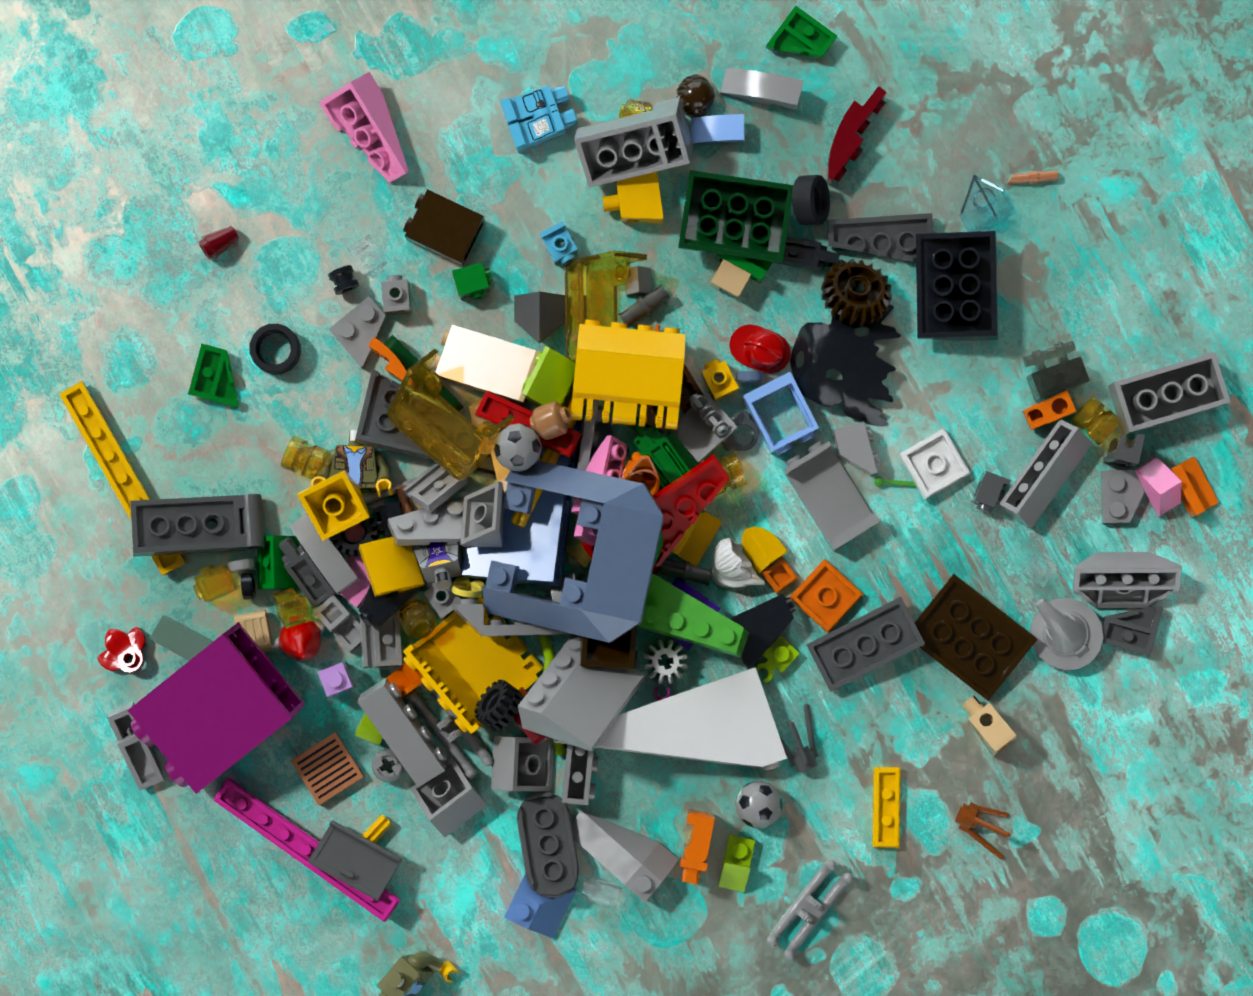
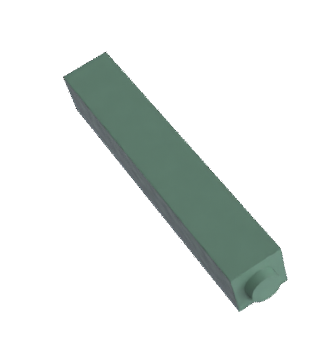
M163 615L149 638L188 661L213 642L172 618ZM290 685L302 699L304 692Z

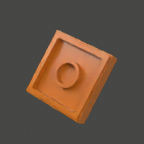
M824 559L791 594L790 599L825 632L829 633L864 594Z

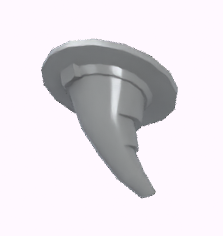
M1044 598L1038 600L1035 605L1039 611L1034 616L1030 633L1038 638L1033 645L1038 656L1051 667L1065 671L1080 669L1090 664L1099 654L1104 639L1102 623L1095 611L1085 603L1071 598L1054 599L1049 603Z

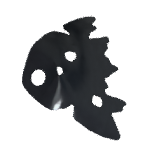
M889 305L887 312L883 314L879 321L875 320L871 325L865 322L861 327H867L869 334L863 337H858L855 334V329L860 327L857 322L850 326L849 321L846 319L840 322V316L838 315L832 316L830 325L822 322H809L802 326L790 357L792 374L802 395L825 407H832L844 401L843 412L846 416L871 425L887 426L888 422L880 417L883 411L873 406L868 398L893 402V397L889 395V389L883 385L882 381L887 378L889 372L895 371L896 368L876 356L879 347L875 346L874 342L880 339L901 337L894 327L881 324L894 309V306ZM802 351L804 353V363L799 368L796 364V357ZM813 353L818 355L816 362L812 361ZM831 368L839 371L842 374V380L827 378L826 371Z

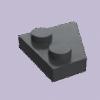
M1158 605L1104 616L1102 622L1104 639L1102 643L1151 656L1163 606Z

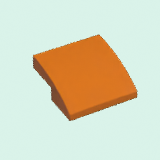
M373 337L368 347L373 353L389 362L385 370L390 376L412 389L414 382L406 368L387 346Z

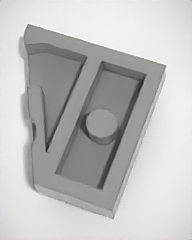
M1100 471L1102 524L1130 523L1145 492L1135 471Z

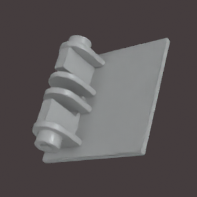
M708 393L704 396L693 394L689 399L691 408L678 419L677 430L670 429L698 463L705 459L738 428Z

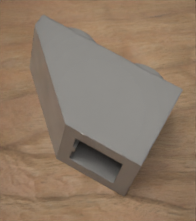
M860 422L834 429L831 432L838 458L869 476L878 473L877 468L880 467V461L877 452L872 453L870 443L874 442L870 427H865V423Z

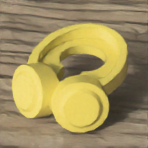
M459 577L452 583L451 591L463 597L480 598L483 596L482 587H486V585L480 580L471 582L466 577Z

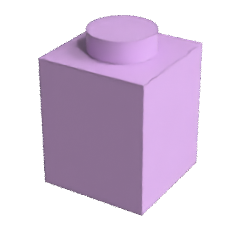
M341 662L318 671L327 697L355 687L346 662Z

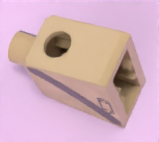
M972 696L962 704L971 716L968 719V725L993 757L1015 741L1017 735L990 703L983 707L978 699ZM987 718L991 725L983 726L980 720Z

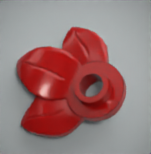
M134 627L128 634L118 629H109L105 635L107 650L97 656L98 662L109 671L121 669L127 673L137 672L144 665L142 650L146 643L145 635L138 627ZM133 655V661L128 664V657Z

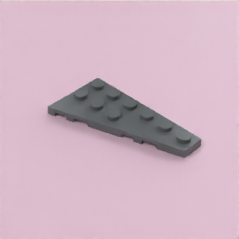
M372 368L354 443L496 476L488 444L490 436H484L472 429L473 426L451 417L452 414L418 394L413 395L401 388L399 383L387 380Z

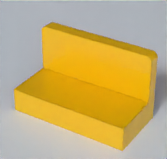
M707 512L700 513L697 521L690 525L684 533V537L671 553L686 562H690L693 566H697L722 521Z

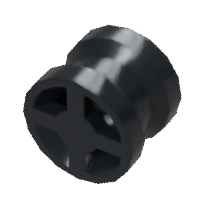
M352 265L340 267L328 274L329 280L335 285L333 290L336 295L347 293L359 286L358 280L353 277L354 270Z

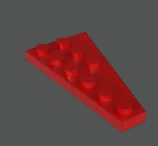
M712 455L653 495L654 500L664 514L661 530L663 545L653 567V572L662 565L684 537L686 530L697 521L699 514L705 506L712 502L730 479L729 474L715 455ZM585 542L582 543L583 548L592 559L595 546H590Z

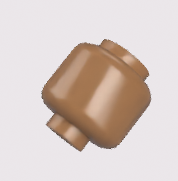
M557 401L536 407L533 415L530 417L531 428L544 440H550L566 434L569 429V422L572 421L569 409L563 407Z

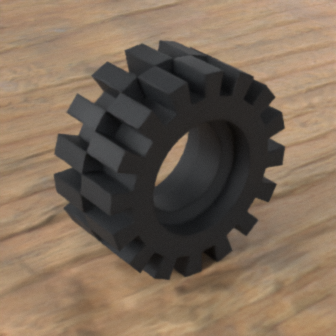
M369 514L370 518L360 522L364 527L365 534L358 542L348 541L345 537V530L331 536V541L342 553L349 556H361L358 548L360 544L379 539L377 521Z
M500 679L498 682H493L492 687L488 686L486 688L487 692L485 694L482 693L480 696L482 699L477 701L476 705L478 707L474 711L476 713L474 715L476 720L494 732L497 730L501 731L503 727L506 728L508 722H512L515 719L513 716L518 714L519 710L517 708L523 699L522 693L505 680L502 681Z

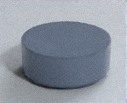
M737 371L738 382H761L763 380V371Z

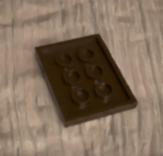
M954 573L914 622L925 642L919 648L987 701L990 700L1038 640L1037 637Z

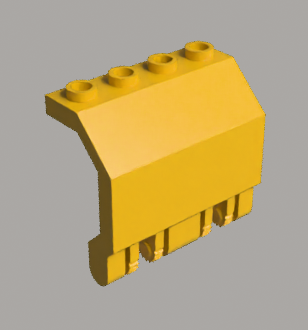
M585 320V324H579L571 406L572 420L582 421L584 399H587L585 421H591L594 412L593 400L604 401L602 420L603 423H609L611 401H614L612 424L635 426L637 404H640L638 426L645 427L647 405L658 406L657 415L655 416L656 428H662L665 406L667 407L665 429L677 430L684 367L685 334H680V329L667 327H664V332L653 331L654 326L638 325L637 330L627 329L626 323L612 322L611 327L601 326V321Z

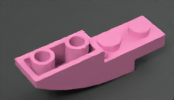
M608 435L595 452L585 471L621 479L628 445L614 436ZM575 497L571 512L579 516L582 498ZM576 524L574 537L590 546H595L598 529Z

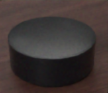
M252 573L241 574V590L244 600L254 599L256 596L255 579Z

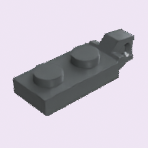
M289 536L280 542L279 547L285 554L282 557L285 569L314 608L336 594L302 545L297 547Z

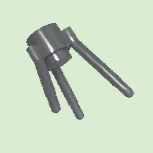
M804 704L809 747L803 746L792 720L789 721V726L798 748L793 751L794 756L780 737L791 767L796 766L798 772L809 770L818 765L815 758L819 755L815 747L808 704Z

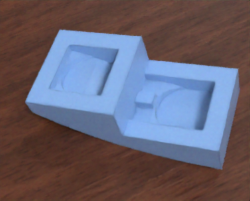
M744 114L691 118L693 145H717L718 142H744Z

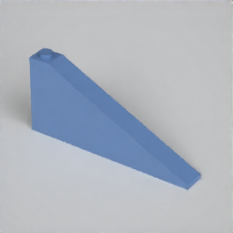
M577 420L573 430L581 433V420ZM579 443L571 459L560 454L556 465L576 469ZM542 446V449H541V455H540L539 459H541V457H542V455H543V453H544V451H545V449H546V448L543 447V446ZM543 490L525 527L513 524L511 518L515 511L505 509L502 547H467L465 556L462 557V575L470 580L487 581L492 560L519 566L516 584L561 587L572 496Z

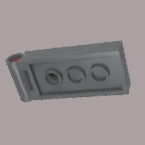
M260 494L130 501L133 557L245 551V549L256 550L265 548L262 496ZM210 521H214L217 524V527L211 529L208 527L207 523Z

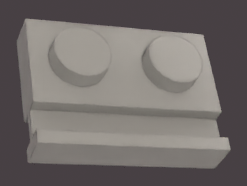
M436 462L407 485L403 492L406 498L410 497L414 503L431 513L468 483V478L465 473L452 465Z
M395 613L377 630L373 626L369 627L360 617L363 669L401 667L402 651L399 613Z

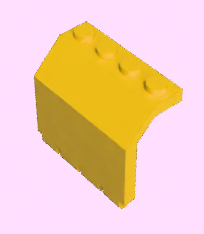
M483 596L476 600L477 604H483L484 625H488L487 620H503L504 625H508L501 616L495 615L491 619L488 617L489 614L485 611ZM453 612L415 644H411L403 650L406 655L403 660L412 671L415 669L419 670L424 676L420 679L424 686L430 692L434 689L440 696L437 700L446 712L452 710L458 717L454 720L458 727L464 733L469 731L471 734L484 725L476 720L474 716L476 713L474 711L478 707L476 705L477 701H481L482 698L480 696L482 693L485 694L487 692L486 688L488 686L492 687L493 682H498L501 679L518 690L521 687L526 690L539 679L536 674L544 668L533 654L529 655L525 660L521 657L529 649L518 636H511L509 639H506L505 636L481 637L456 612Z

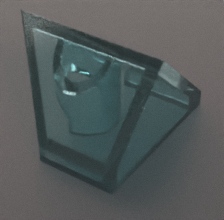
M973 175L959 216L968 232L985 231L1018 213L1005 189Z

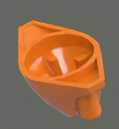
M634 452L631 456L632 460H628L624 467L621 479L645 484L653 496L659 490V475L649 455L642 456L640 452Z

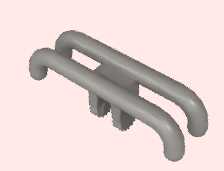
M434 689L430 692L436 700L440 698ZM411 692L408 694V701L418 710L468 779H473L476 772L454 742L459 736H464L485 766L492 764L493 759L475 733L471 734L469 731L464 733L454 720L458 717L452 710L446 712L448 716L439 722L417 693Z
M827 860L820 867L767 939L768 945L775 947L782 934L797 915L806 921L784 951V957L787 960H792L795 957V953L845 887L853 881V875L845 873L837 880L821 902L812 897L828 874L836 868L837 864L834 860Z

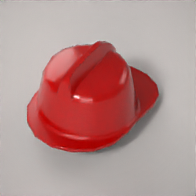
M751 324L744 325L735 330L730 338L729 347L735 360L758 371L768 374L777 373L784 369L790 360L791 351L786 339L778 333Z

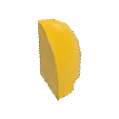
M762 527L747 528L742 534L741 544L744 554L758 574L766 570L772 562L780 559L788 552L772 532Z

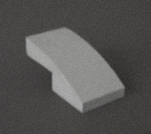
M335 595L328 598L314 611L315 615L350 653L361 645L359 621Z

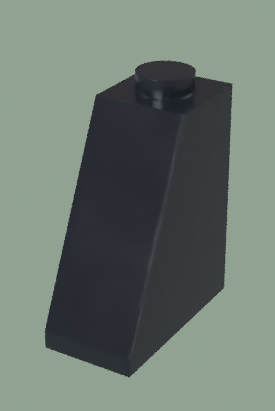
M424 581L423 586L402 592L394 591L375 597L370 583L358 610L361 613V619L369 627L373 626L377 630L421 592L427 583Z
M781 594L730 618V620L744 627L749 632L741 657L746 669L754 666L794 619L792 613L796 610L790 597L785 598Z

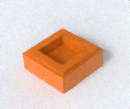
M783 557L761 573L776 594L798 579Z

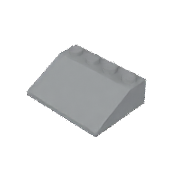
M571 635L518 705L522 728L593 751L644 681L645 676L635 668L621 669L580 666V637Z

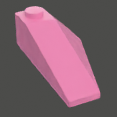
M370 72L353 80L319 102L332 125L338 131L343 130L351 138L350 143L355 148H361L368 156V162L389 183L409 172L384 95Z

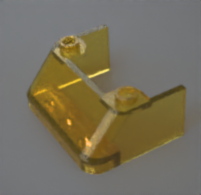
M614 250L573 259L568 262L565 268L566 357L576 363L579 324H585V320L601 321V326L611 327L612 322H617V287L625 285L631 275L630 263L647 260V254Z
M433 349L408 369L387 410V415L395 427L453 478L463 481L494 450V441L498 433L504 427L510 425L514 417L510 414L497 426L492 422L484 421L478 427H475L439 395L442 390V381L440 376L430 368L439 351Z

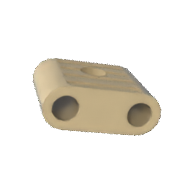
M265 609L234 616V624L239 622L263 653L274 650L268 615Z

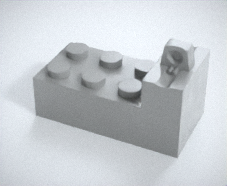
M680 97L657 102L651 111L578 128L574 138L589 188L690 164L694 146Z

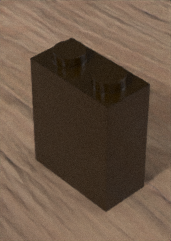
M427 189L425 195L420 194L414 208L417 211L414 217H409L404 226L405 238L407 241L463 267L485 223V217Z

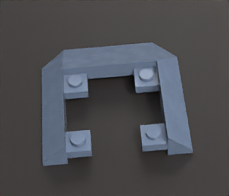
M537 461L533 467L525 471L511 470L504 480L508 484L502 508L531 514L536 488L582 498L577 525L598 529L587 582L565 578L560 603L514 592L519 566L491 560L486 587H482L486 613L608 643L613 642L640 624L644 614L664 521V514L647 486L639 482L543 461Z

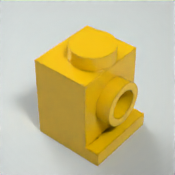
M715 359L704 365L706 370L702 371L701 375L715 402L739 390L738 384L726 361L719 362L718 359ZM721 373L724 376V380L717 382L714 379V375Z

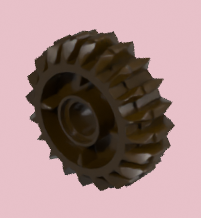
M853 258L848 263L842 260L838 265L834 264L830 271L826 273L821 285V300L826 301L825 309H832L831 316H840V322L846 319L849 321L850 326L854 322H857L860 327L865 322L871 325L875 320L879 321L883 314L887 312L892 299V294L890 293L892 285L887 284L888 276H881V269H873V263L867 266L864 264L863 259L859 263H856Z

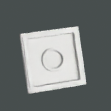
M945 428L898 454L924 500L971 474Z

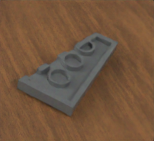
M932 213L827 220L828 246L916 262V234L933 233Z

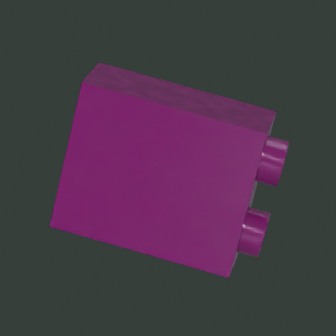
M238 622L127 711L134 718L131 721V727L137 738L145 745L152 746L155 744L168 761L165 763V769L170 778L180 787H187L189 785L194 793L197 794L291 720L306 704Z

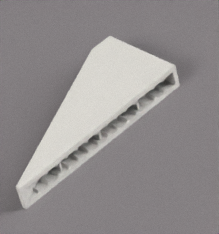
M756 667L619 714L595 747L752 768L765 767L766 771L781 766L779 761L787 759ZM554 739V742H555V743L568 744V743H565V742H562V741H559V740Z

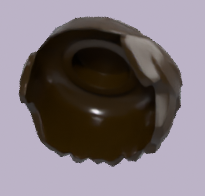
M693 74L686 77L676 89L677 95L675 98L680 97L684 113L688 116H704L708 113L714 102V89L708 80L701 75Z

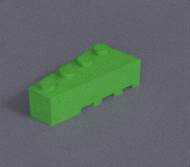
M652 573L642 622L638 624L640 628L739 658L742 657L749 634L744 627Z

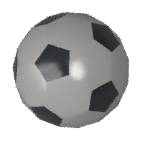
M521 423L510 424L498 433L494 441L496 459L508 470L525 471L533 467L541 455L542 444L540 437L528 425Z
M753 781L741 788L735 803L739 818L747 826L753 828H766L773 825L781 815L783 808L782 797L779 791L772 784L763 781Z

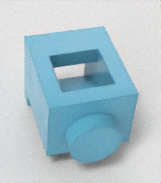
M563 221L540 233V237L555 265L560 262L562 265H565L576 258L575 254L578 253V249ZM557 240H563L565 246L557 248L555 243Z

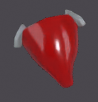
M306 618L292 619L283 626L280 635L273 642V649L284 651L288 657L297 661L310 660L319 652L322 642L321 635L326 626L320 621H311Z

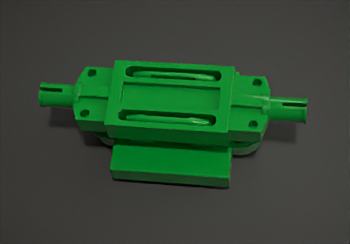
M637 416L636 423L639 425V417ZM636 424L632 426L638 434L633 443L642 456H650L659 475L660 486L658 492L697 466L674 432L662 437L656 427L646 429V427H638Z

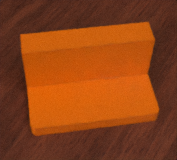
M1195 457L1170 468L1182 481L1181 501L1190 517L1197 516L1218 503Z

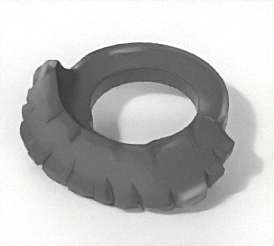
M741 410L739 413H735L731 420L736 425H749L754 432L753 440L748 445L742 446L735 441L734 436L731 434L721 443L726 451L733 449L748 451L756 445L759 439V429L752 420L751 414L748 411Z

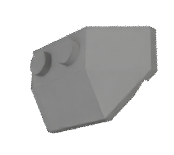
M1096 552L1075 566L1073 592L1080 595L1095 608H1148L1164 600L1171 593L1174 594L1180 591L1182 566L1151 552Z

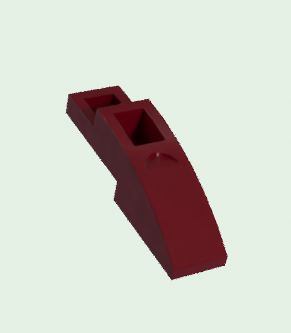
M877 87L863 106L854 100L839 124L827 161L826 182L829 186L834 180L839 182L847 172L845 166L851 159L855 162L862 153L863 149L860 146L864 139L858 136L857 133L862 135L871 123L868 119L874 112L878 115L887 103L883 100L887 92L881 87Z

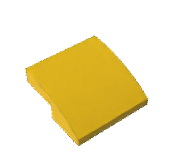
M393 537L359 545L358 548L375 597L394 591L402 592L424 585L411 545L397 546Z

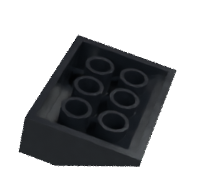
M996 231L916 234L917 338L965 341L998 340Z

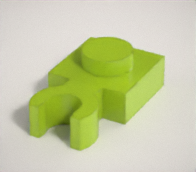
M780 635L763 654L767 661L756 665V670L758 672L761 668H765L768 671L767 677L763 680L767 683L773 678L775 668L782 673L800 653Z

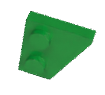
M795 5L766 44V48L772 51L822 59L837 39V35Z
M201 343L188 395L238 407V399L227 350Z

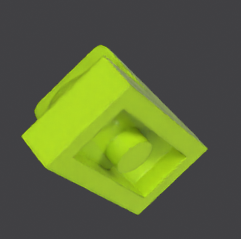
M729 834L718 887L741 892L745 891L751 869L750 863L755 839Z

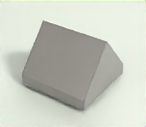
M635 266L625 269L626 295H647L652 292L651 268Z

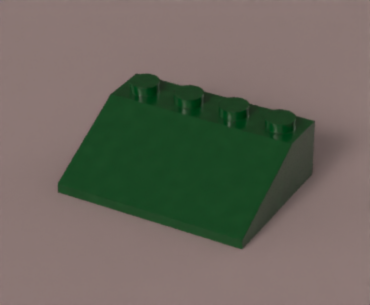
M690 170L678 248L783 264L793 185Z

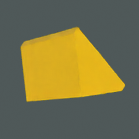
M345 470L297 493L322 541L370 518L360 487Z

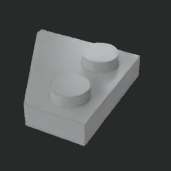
M368 296L330 327L329 330L356 363L363 368L371 351L368 345L373 337L377 339L378 333L382 329L387 317L371 297Z

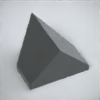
M540 291L514 295V322L540 344L567 322V295Z

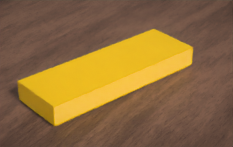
M873 767L872 847L899 848L900 767Z

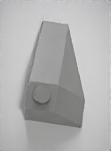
M581 810L571 822L574 840L644 902L659 887L679 860L660 842Z

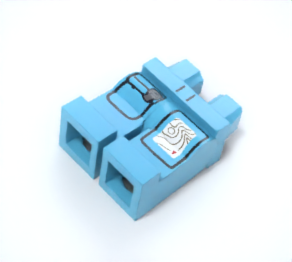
M550 85L518 97L500 100L518 152L558 136L566 135L565 130L578 124L573 109L559 113L557 108L558 105L570 101L565 86L551 89Z

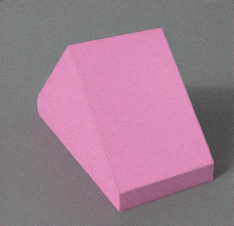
M1158 457L1134 470L1157 516L1163 515L1181 503L1182 481Z

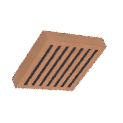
M337 732L291 760L318 805H321L365 777Z

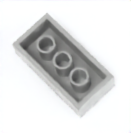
M1215 352L1122 379L1108 385L1122 433L1126 435L1231 403Z

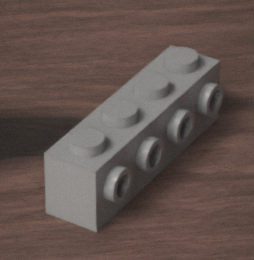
M1060 419L999 505L1012 518L1033 528L1093 443L1078 427Z
M386 677L361 693L358 704L415 784L420 787L445 771L447 756L440 746L436 748L431 741L432 735L425 725L421 726L416 720L417 714L410 704L406 705L404 703L399 687L394 682L391 684Z
M567 744L562 803L589 805V799H595L596 784L591 783L592 773H597L599 757H593L594 750L589 751Z

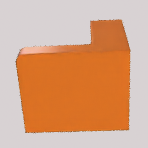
M404 663L398 670L389 675L387 679L391 684L394 682L399 687L402 693L401 698L403 699L423 684L420 679L424 676L418 669L412 671Z

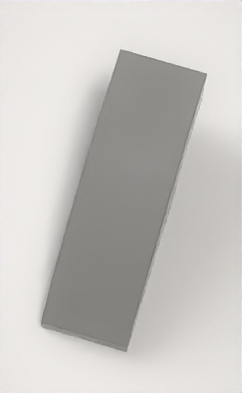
M726 68L720 94L767 106L773 104L796 110L804 80L766 72Z
M307 513L289 525L296 538L337 595L359 580L341 551L334 546L331 538L321 540Z
M132 701L108 711L107 719L118 740L117 745L139 790L164 781V776L153 746H148L141 742L132 730L131 721L134 718L127 711L135 705Z

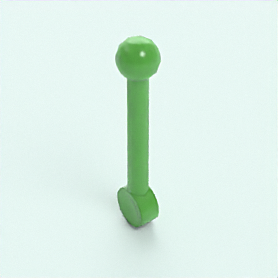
M880 476L874 479V484L878 487L883 486V484L916 487L912 481L886 480Z

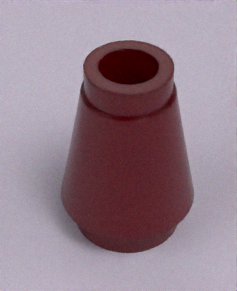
M229 226L202 236L203 239L198 241V244L205 256L210 260L213 257H219L239 239V236L235 229Z

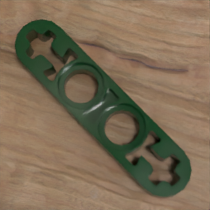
M391 335L383 343L454 416L464 407L394 335Z

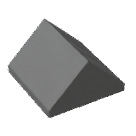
M498 481L464 497L460 545L464 547H502L505 508H502L505 498L502 482Z

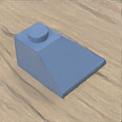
M525 873L504 918L526 929L553 938L576 889L573 888L562 897L546 898L532 890L527 882Z

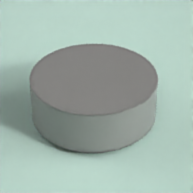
M254 559L237 560L228 563L229 572L231 573L246 572L256 568Z

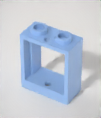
M791 372L743 395L742 399L753 421L756 423L770 454L776 451L780 455L792 449L791 443L799 439L801 443H804L816 437L814 432L819 427ZM788 387L808 427L774 444L754 404Z

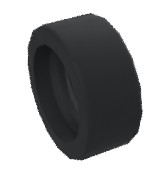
M822 175L799 176L795 180L792 190V208L794 216L800 225H820L827 220L830 209V193L827 182Z
M279 323L260 327L253 334L249 343L250 356L253 362L262 371L272 375L284 374L292 370L301 356V344L298 337L288 327ZM271 334L283 335L290 343L291 352L289 357L280 364H270L260 354L262 341Z

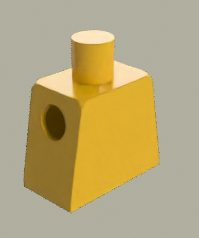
M657 172L617 181V195L602 196L604 212L620 210L621 222L663 223L664 217Z

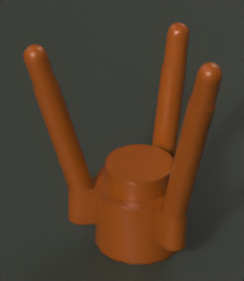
M972 802L969 805L963 803L955 819V822L960 824L958 829L967 832L999 859H1003V854L970 827L975 829L977 825H981L1009 838V832L982 820V814L978 812L1005 818L1009 817V814L978 806Z

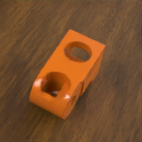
M1065 390L1022 412L1030 430H1034L1074 414L1077 411L1068 391Z

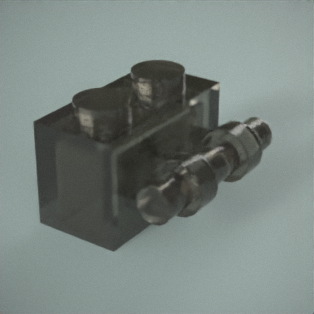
M1073 341L1064 344L1063 342L1056 343L1052 348L1044 351L1040 349L1033 351L1032 355L1023 358L1026 368L1035 365L1037 372L1031 373L1026 377L1035 402L1065 390L1082 386L1090 381L1081 356L1068 360L1067 353L1076 351ZM1057 357L1059 364L1046 368L1045 361Z

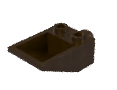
M637 626L611 643L580 636V666L634 669Z

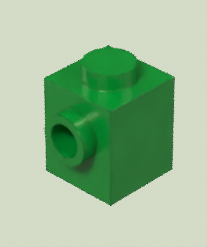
M482 262L452 270L460 300L468 297L471 300L486 297L487 292H490L489 284L493 283L490 268L484 269Z

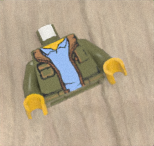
M349 430L348 445H336L334 450L329 451L320 464L316 477L311 480V486L345 470L360 487V490H377L378 497H381V491L388 489L390 496L393 495L389 464L383 454L376 451L375 447L354 443L357 430Z
M418 951L415 954L401 956L378 983L377 987L381 990L379 996H416L435 972L439 971L448 983L453 981L448 974L451 972L458 974L459 972L451 961L442 962L441 959L426 951Z

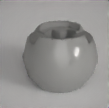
M391 749L380 750L372 760L371 768L373 774L382 782L390 783L398 780L405 770ZM385 758L388 761L393 760L395 763L392 767V773L389 770L383 771L381 767L385 764Z

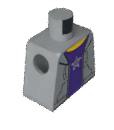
M431 542L430 545H411L425 582H435L436 587L441 590L451 587V578L462 574L463 546L460 545L461 542H457V545H447V542Z

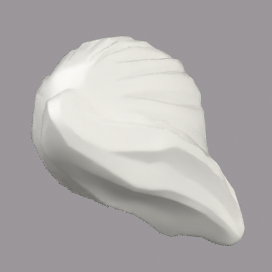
M731 538L720 540L715 547L713 553L714 566L711 569L713 581L717 585L727 588L765 585V581L757 575L750 560L742 553V545L734 542Z

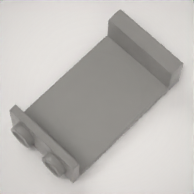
M819 441L808 448L810 453L803 458L798 454L785 462L788 467L783 472L834 551L880 521L875 513H871L832 451L830 441L825 444Z

